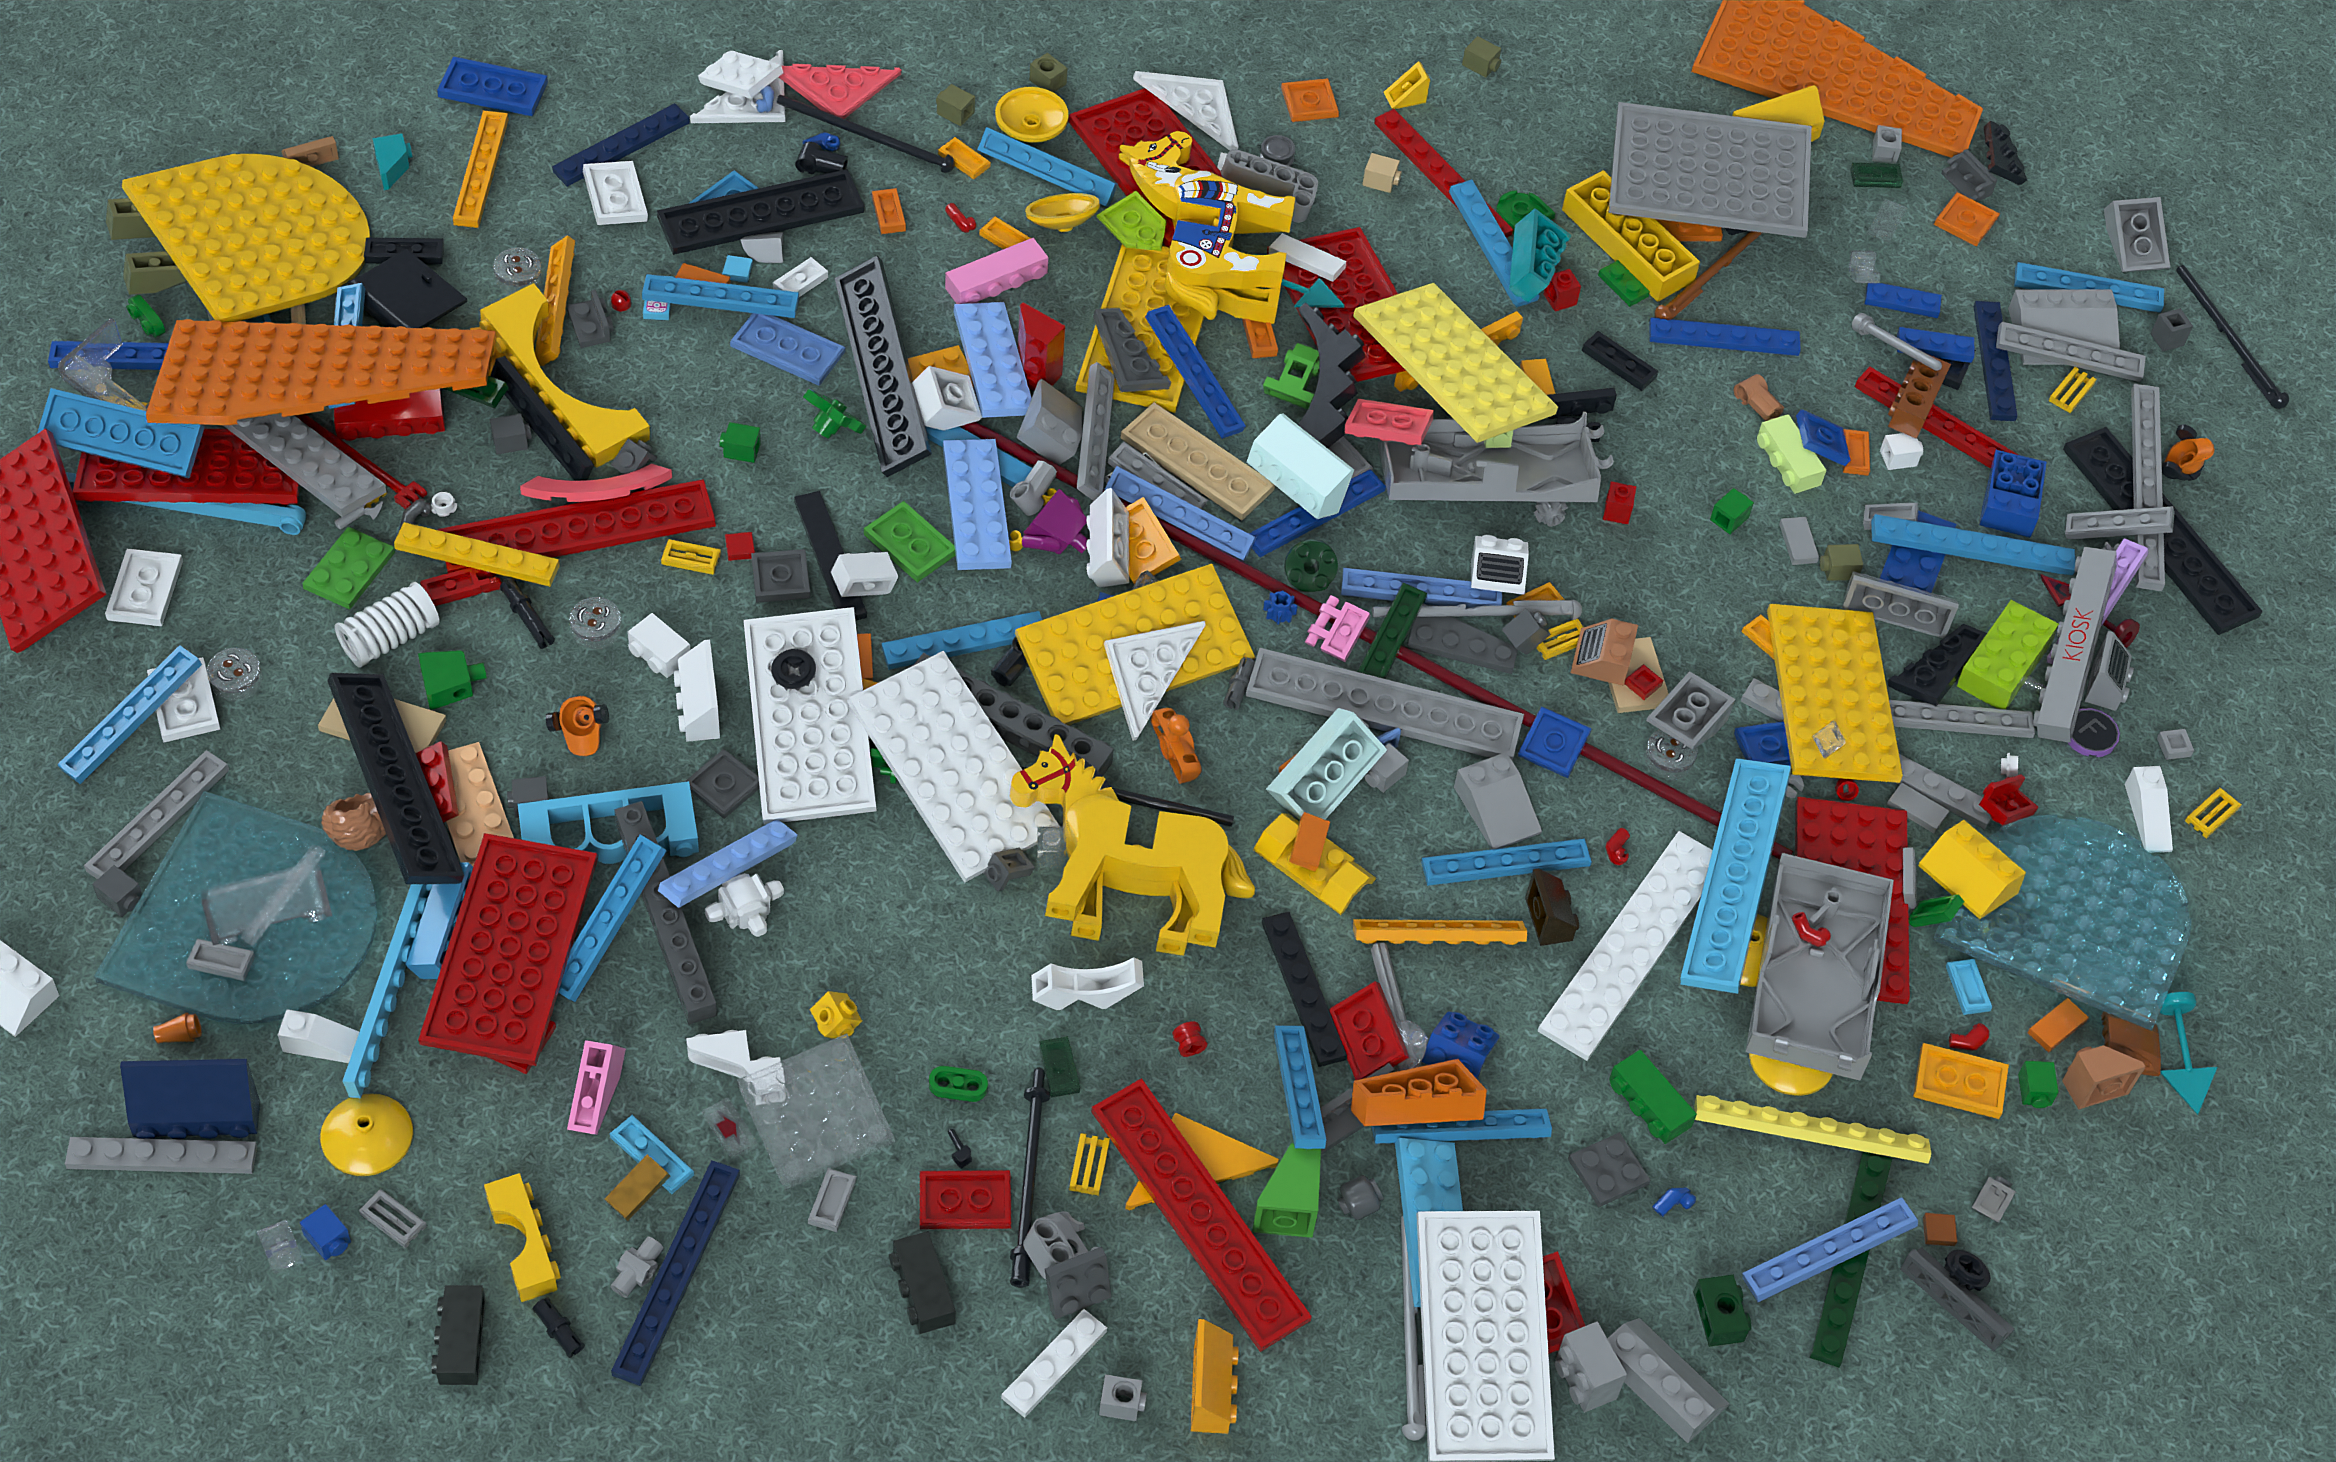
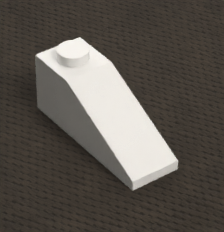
M2133 767L2125 782V788L2145 853L2172 852L2168 793L2161 767Z
M286 1010L278 1038L282 1052L349 1063L359 1031L316 1014Z

